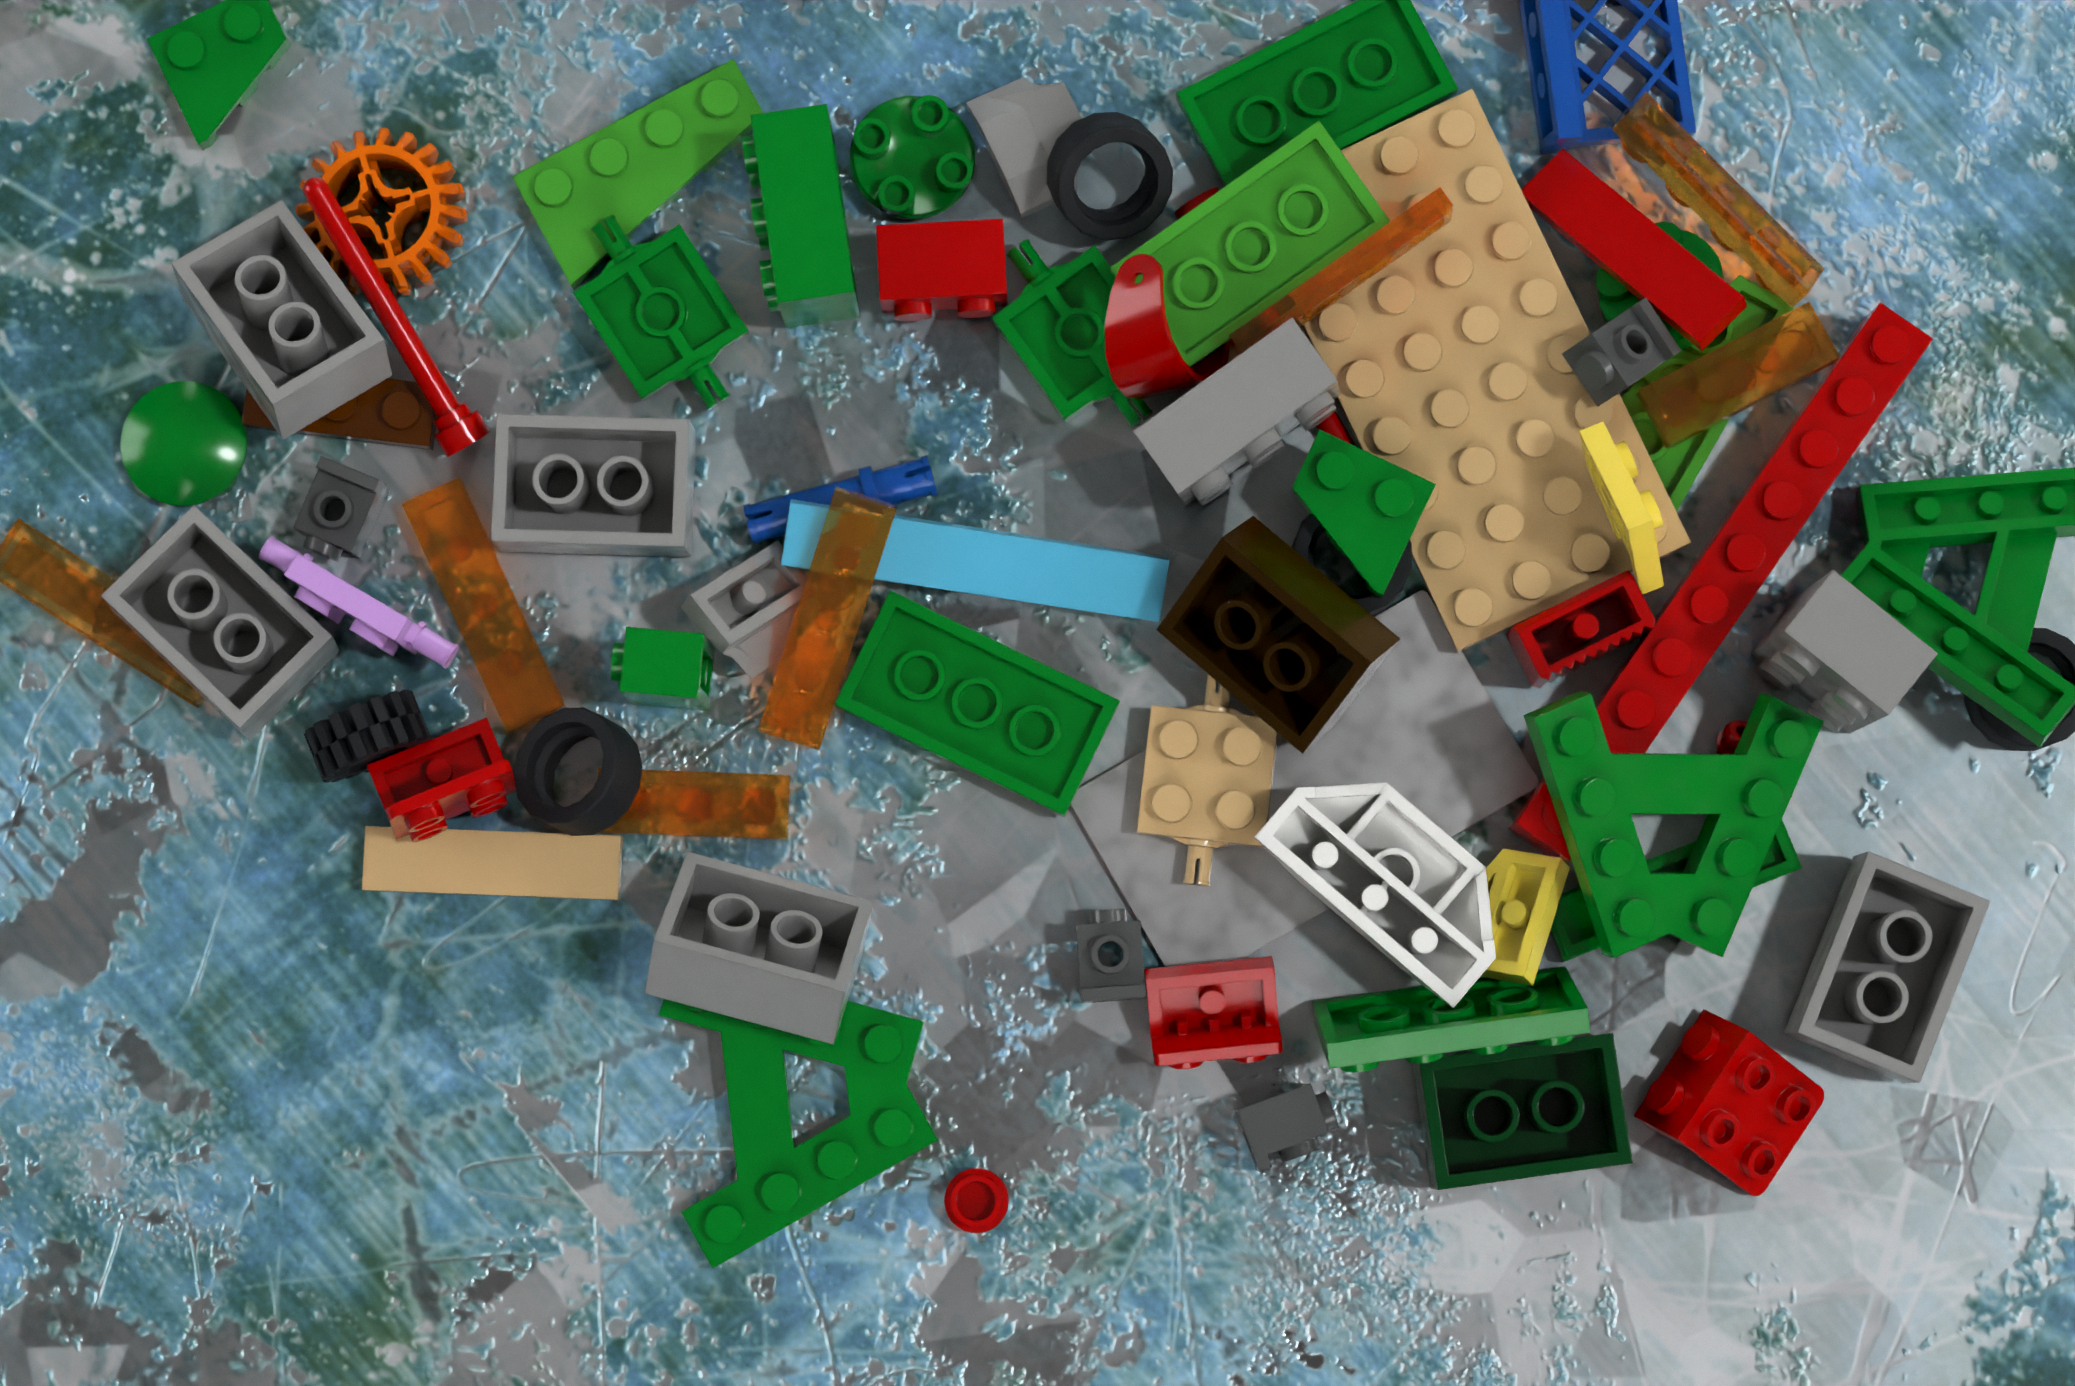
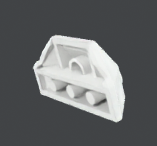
M1387 782L1298 787L1254 837L1303 886L1395 965L1450 1007L1454 1008L1496 959L1486 867Z

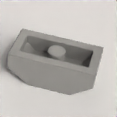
M1022 77L966 102L967 110L1020 218L1022 219L1054 204L1047 186V160L1056 139L1073 122L1082 119L1065 83L1034 84ZM1076 173V175H1075V177H1074V187H1075L1076 192H1077V173Z
M778 540L690 594L680 606L722 654L732 657L751 679L798 649L797 631L800 613L809 598L817 590L800 568L781 565L783 546Z

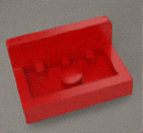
M1272 956L1144 969L1150 1041L1153 1060L1156 1066L1168 1065L1171 1068L1183 1070L1198 1067L1205 1061L1233 1059L1241 1063H1253L1265 1059L1268 1055L1283 1052L1278 1019L1275 968Z

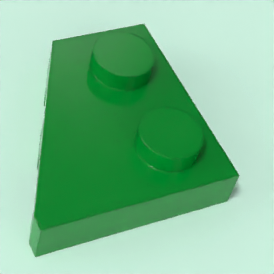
M1319 429L1295 479L1291 492L1306 511L1313 515L1324 528L1325 535L1340 554L1343 553L1365 580V585L1370 592L1382 598L1436 484Z

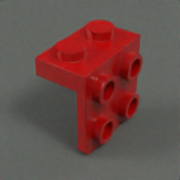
M487 718L367 765L397 840L407 835L410 836L412 842L431 838L448 828L447 819L470 811L473 818L493 813L508 804L507 795L516 792L514 772L509 760H504Z
M1703 1009L1694 1025L1685 1033L1682 1043L1659 1078L1650 1086L1644 1101L1634 1114V1117L1650 1129L1688 1148L1743 1191L1752 1196H1759L1765 1192L1822 1105L1824 1090L1749 1030Z

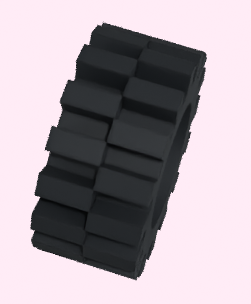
M409 689L400 692H389L383 697L379 695L370 698L365 703L351 705L348 707L349 709L343 712L338 711L329 715V719L313 724L314 727L308 728L304 733L324 783L330 781L337 782L345 777L346 779L356 777L362 772L368 773L367 765L432 739L412 690L409 691Z

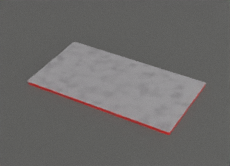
M1418 591L1375 616L1377 620L1397 635L1400 641L1331 731L1303 754L1278 733L1269 819L1298 787L1387 782L1445 833L1453 837L1538 787L1539 780L1465 655L1462 651L1457 653L1437 608L1426 591ZM1236 697L1230 700L1229 708H1233L1244 715L1257 716ZM1146 749L1080 787L1071 803V807L1137 920H1140L1141 927L1165 967L1243 959L1329 909L1326 904L1303 886L1277 859L1262 847L1233 844L1213 849L1210 886L1198 885L1200 860L1197 863L1195 885L1184 884L1188 846L1171 837L1137 833Z

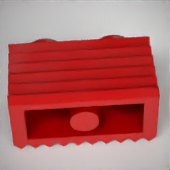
M1626 570L1513 626L1506 636L1531 686L1541 688L1547 682L1552 683L1558 676L1563 677L1569 671L1574 672L1581 665L1586 666L1593 659H1599L1603 654L1608 655L1615 648L1620 649L1626 643H1632L1638 637L1642 638L1653 629L1656 620L1633 575L1629 570Z

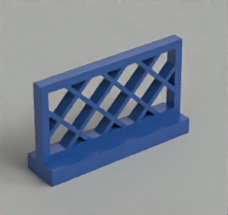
M1519 0L1541 155L1557 154L1562 148L1567 151L1571 147L1689 138L1696 133L1677 0H1653L1648 7L1639 0H1616L1638 18L1623 40L1594 18L1607 0H1597L1588 12L1573 0ZM1658 6L1660 7L1661 18L1654 14ZM1571 17L1579 23L1578 26L1574 29V31L1572 28ZM1644 24L1663 38L1665 42L1666 56L1657 68L1628 46ZM1584 29L1588 30L1613 51L1597 73L1576 56L1575 41ZM1619 57L1647 79L1631 101L1603 79ZM1667 67L1670 79L1662 74ZM1580 78L1588 84L1583 91H1581ZM1653 85L1673 100L1676 122L1656 123L1637 107ZM1593 90L1597 91L1622 112L1611 127L1587 129L1583 103ZM1628 118H1630L1634 123L1637 124L1632 126H1622Z

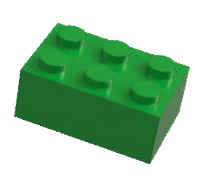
M827 104L750 115L753 135L742 136L741 138L746 172L750 176L752 189L761 188L762 197L752 198L750 201L755 234L759 239L761 251L770 249L771 259L759 261L763 292L768 302L769 312L780 311L786 328L860 318L835 139Z

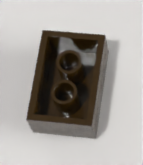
M1254 516L1220 539L1156 629L1302 754L1333 729L1400 641L1397 635Z

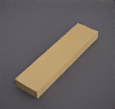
M365 826L362 890L620 901L623 837L617 835L571 836L565 833L446 829L431 838L412 842L409 835L397 840L392 827Z

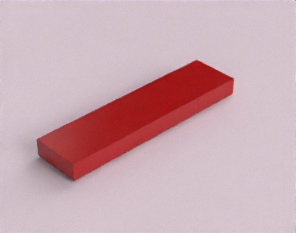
M1562 148L1521 189L1530 209L1639 300L1646 297L1657 315L1699 350L1703 351L1747 307L1744 296L1565 149Z

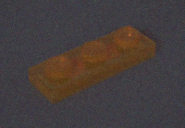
M1807 302L1639 389L1637 396L1668 450L1836 363L1840 355L1810 302Z
M598 768V777H599V775H600V773H601V768ZM642 770L640 788L629 810L612 827L598 834L789 841L792 777L790 775Z

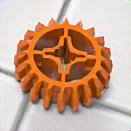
M381 127L376 134L375 144L370 145L363 131L355 130L353 133L355 149L347 152L339 141H332L330 148L337 159L329 165L323 159L315 158L313 159L312 167L328 184L337 201H339L340 196L348 185L359 178L360 190L358 196L352 203L341 208L359 238L371 237L377 240V244L382 249L385 259H373L386 283L389 285L390 281H394L398 292L402 296H408L411 294L409 277L416 274L424 285L429 286L434 282L432 274L426 268L429 264L435 261L442 268H450L452 260L442 250L444 244L451 247H461L463 245L464 238L462 235L449 226L461 225L468 221V213L465 208L453 205L466 196L465 189L461 183H448L456 173V170L450 161L436 163L439 151L432 143H428L416 151V137L413 133L404 132L394 146L393 137L389 129ZM393 168L409 172L420 178L427 185V188L413 192L410 187L396 190L388 188L381 176L380 169ZM302 180V181H301L300 189H301L302 191H303V186H304V184H305V182H306L307 180ZM376 190L392 211H395L394 213L387 212L391 217L389 221L385 222L388 236L370 216V214L377 215L373 210L375 206L379 205ZM308 202L297 204L295 207L297 216L300 219L310 221V223L302 227L312 242L316 244L315 246L342 281L348 275L347 289L352 294L359 295L362 292L310 204ZM430 211L427 226L421 237L409 249L405 250L404 235L411 224L425 219L424 213Z

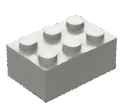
M282 200L171 263L183 301L283 440L392 376L384 338Z
M1292 317L1133 432L1183 502L1187 505L1197 498L1201 505H1205L1233 484L1228 475L1244 463L1249 461L1253 468H1257L1279 453L1285 447L1281 437L1301 424L1305 431H1309L1331 416L1337 410L1334 405V399L1341 393L1338 380Z
M497 414L491 529L492 543L501 552L691 557L696 431L689 419Z
M195 505L101 595L111 610L248 741L340 651L333 636Z
M1833 570L1794 598L1750 654L1761 662L1757 670L1768 682L1784 692H1788L1792 687L1811 702L1807 710L1811 715L1823 720V726L1836 733L1843 728L1850 734L1888 716L1938 653Z
M687 851L653 940L645 994L834 1045L863 955L874 902Z
M1869 851L1853 856L1784 1034L1899 1082L1920 1083L1990 901Z

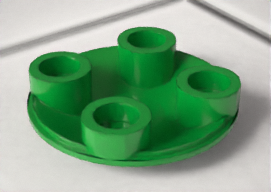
M932 95L922 97L903 96L878 105L859 122L855 128L851 143L850 167L858 189L874 207L897 218L924 219L946 211L963 196L974 173L975 148L971 134L964 122L954 111L948 108L942 99Z
M193 381L171 382L151 390L133 406L122 428L120 441L121 457L132 482L152 499L173 506L198 505L217 496L227 494L235 486L247 452L246 428L242 424V417L234 403L215 388Z

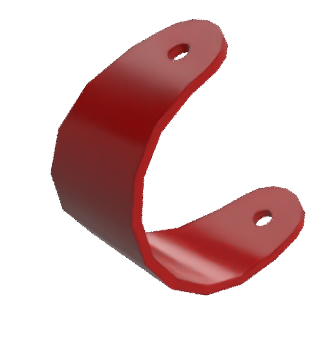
M1147 254L1134 255L1122 264L1110 292L1104 327L1105 356L1111 378L1124 396L1144 399L1192 388L1228 363L1230 342L1193 368H1190L1182 359L1172 339L1165 315L1163 270L1161 264L1154 257ZM1143 274L1142 281L1139 284H1135L1136 277Z

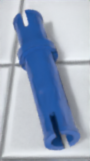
M922 456L921 459L873 471L871 466L858 469V476L751 505L750 503L743 505L746 518L748 517L747 525L752 541L755 545L761 543V541L786 534L791 499L884 513L883 508L930 495L936 496L938 493L928 456Z

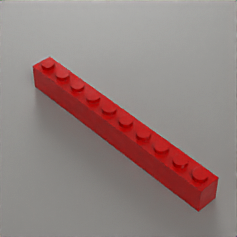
M1881 302L1860 323L1656 615L1653 629L1640 638L1596 701L1595 707L1611 753H1645L1933 340L1932 337ZM1543 777L1508 829L1544 855L1560 857L1566 863L1571 860Z

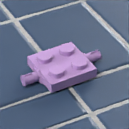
M274 536L269 537L263 545L258 558L285 573L284 576L299 585L300 587L294 597L311 609L337 624H340L345 614L354 619L349 630L391 656H394L400 646L414 655L417 652L442 665L445 669L454 660L459 650V645L448 641L427 628V623L420 621L418 624H415L409 618L312 562L313 556L305 553L303 555L277 540Z

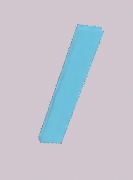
M791 499L781 565L1159 622L1169 557Z

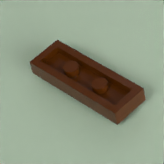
M387 378L297 431L296 434L433 450L434 435L436 433V426L433 420L438 417L417 382ZM246 389L242 424L247 428L277 431Z

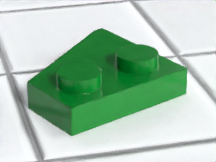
M225 0L147 38L194 138L202 150L214 144L218 139L216 134L218 129L238 104L242 107L258 88V81L265 71L273 69L291 46L269 0Z

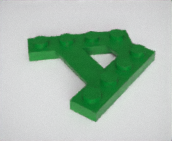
M2075 467L1859 485L1855 497L1864 549L1841 576L1938 653L1927 667L2040 748L2075 706V686L2027 653L2056 537L2075 536ZM1992 543L1974 615L1922 579L1929 548Z
M1579 691L1523 715L1602 954L1616 958L1669 934L1706 952L1723 957L1824 721L1774 696L1759 693L1734 754L1611 753L1591 693ZM1631 814H1708L1683 873H1650Z
M663 999L659 1012L660 1016L721 1032L737 1180L681 1212L712 1269L938 1141L936 1134L907 1085L924 1026L923 1021L848 1001L833 1045ZM784 1050L844 1066L850 1116L796 1147Z

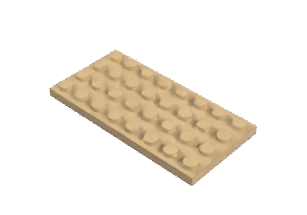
M1473 89L1341 150L1393 224L1392 228L1290 300L1311 344L1338 380L1341 394L1338 395L1337 399L1360 448L1436 484L1410 538L1412 558L1457 653L1502 633L1626 570L1633 572L1630 554L1623 540L1617 541L1603 504L1587 470L1579 433L1580 430L1604 422L1614 444L1625 441L1628 445L1638 470V477L1632 480L1639 493L1650 490L1663 520V526L1654 529L1659 558L1661 559L1689 546L1691 541L1620 394L1618 393L1597 407L1562 355V353L1591 333Z

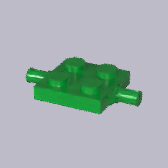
M615 215L605 218L604 221L617 240L616 242L612 241L601 222L593 226L591 230L595 233L612 260L609 261L599 276L573 292L574 296L642 401L671 383L689 379L706 404V408L708 410L718 406V403L705 385L706 383L710 384L721 403L731 395L727 392L710 365L722 350L749 334L748 329L680 224L654 241L633 246L615 219Z
M1029 239L1019 243V249L1029 263L1016 246L1007 253V257L1012 260L1028 284L1018 299L992 316V323L1064 423L1093 403L1106 401L1110 398L1126 418L1131 428L1139 425L1141 421L1135 410L1143 421L1153 414V411L1149 409L1143 399L1124 396L1112 381L1105 356L1104 325L1110 292L1115 277L1110 271V265L1097 247L1094 245L1071 262L1053 266L1048 269L1030 244Z

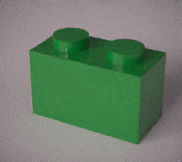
M626 627L625 642H615L613 645L611 681H618L620 692L633 705L709 711L715 648L704 633Z

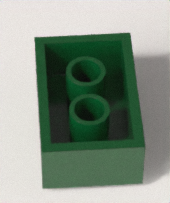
M1613 1033L1573 1038L1568 1043L1555 1046H1544L1535 1043L1508 1047L1506 1050L1496 1054L1480 1055L1470 1052L1443 1056L1441 1059L1430 1063H1412L1431 1189L1443 1190L1633 1163Z

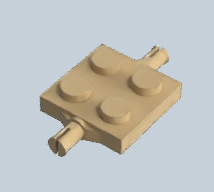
M1208 673L1204 705H1197L1186 709L1151 705L1137 825L1138 834L1171 837L1188 846L1183 883L1195 885L1197 863L1200 860L1199 886H1210L1213 849L1233 844L1264 848L1254 837L1269 821L1278 733L1260 717L1244 715L1233 708H1229L1231 693L1221 684L1220 691L1217 693L1218 682Z

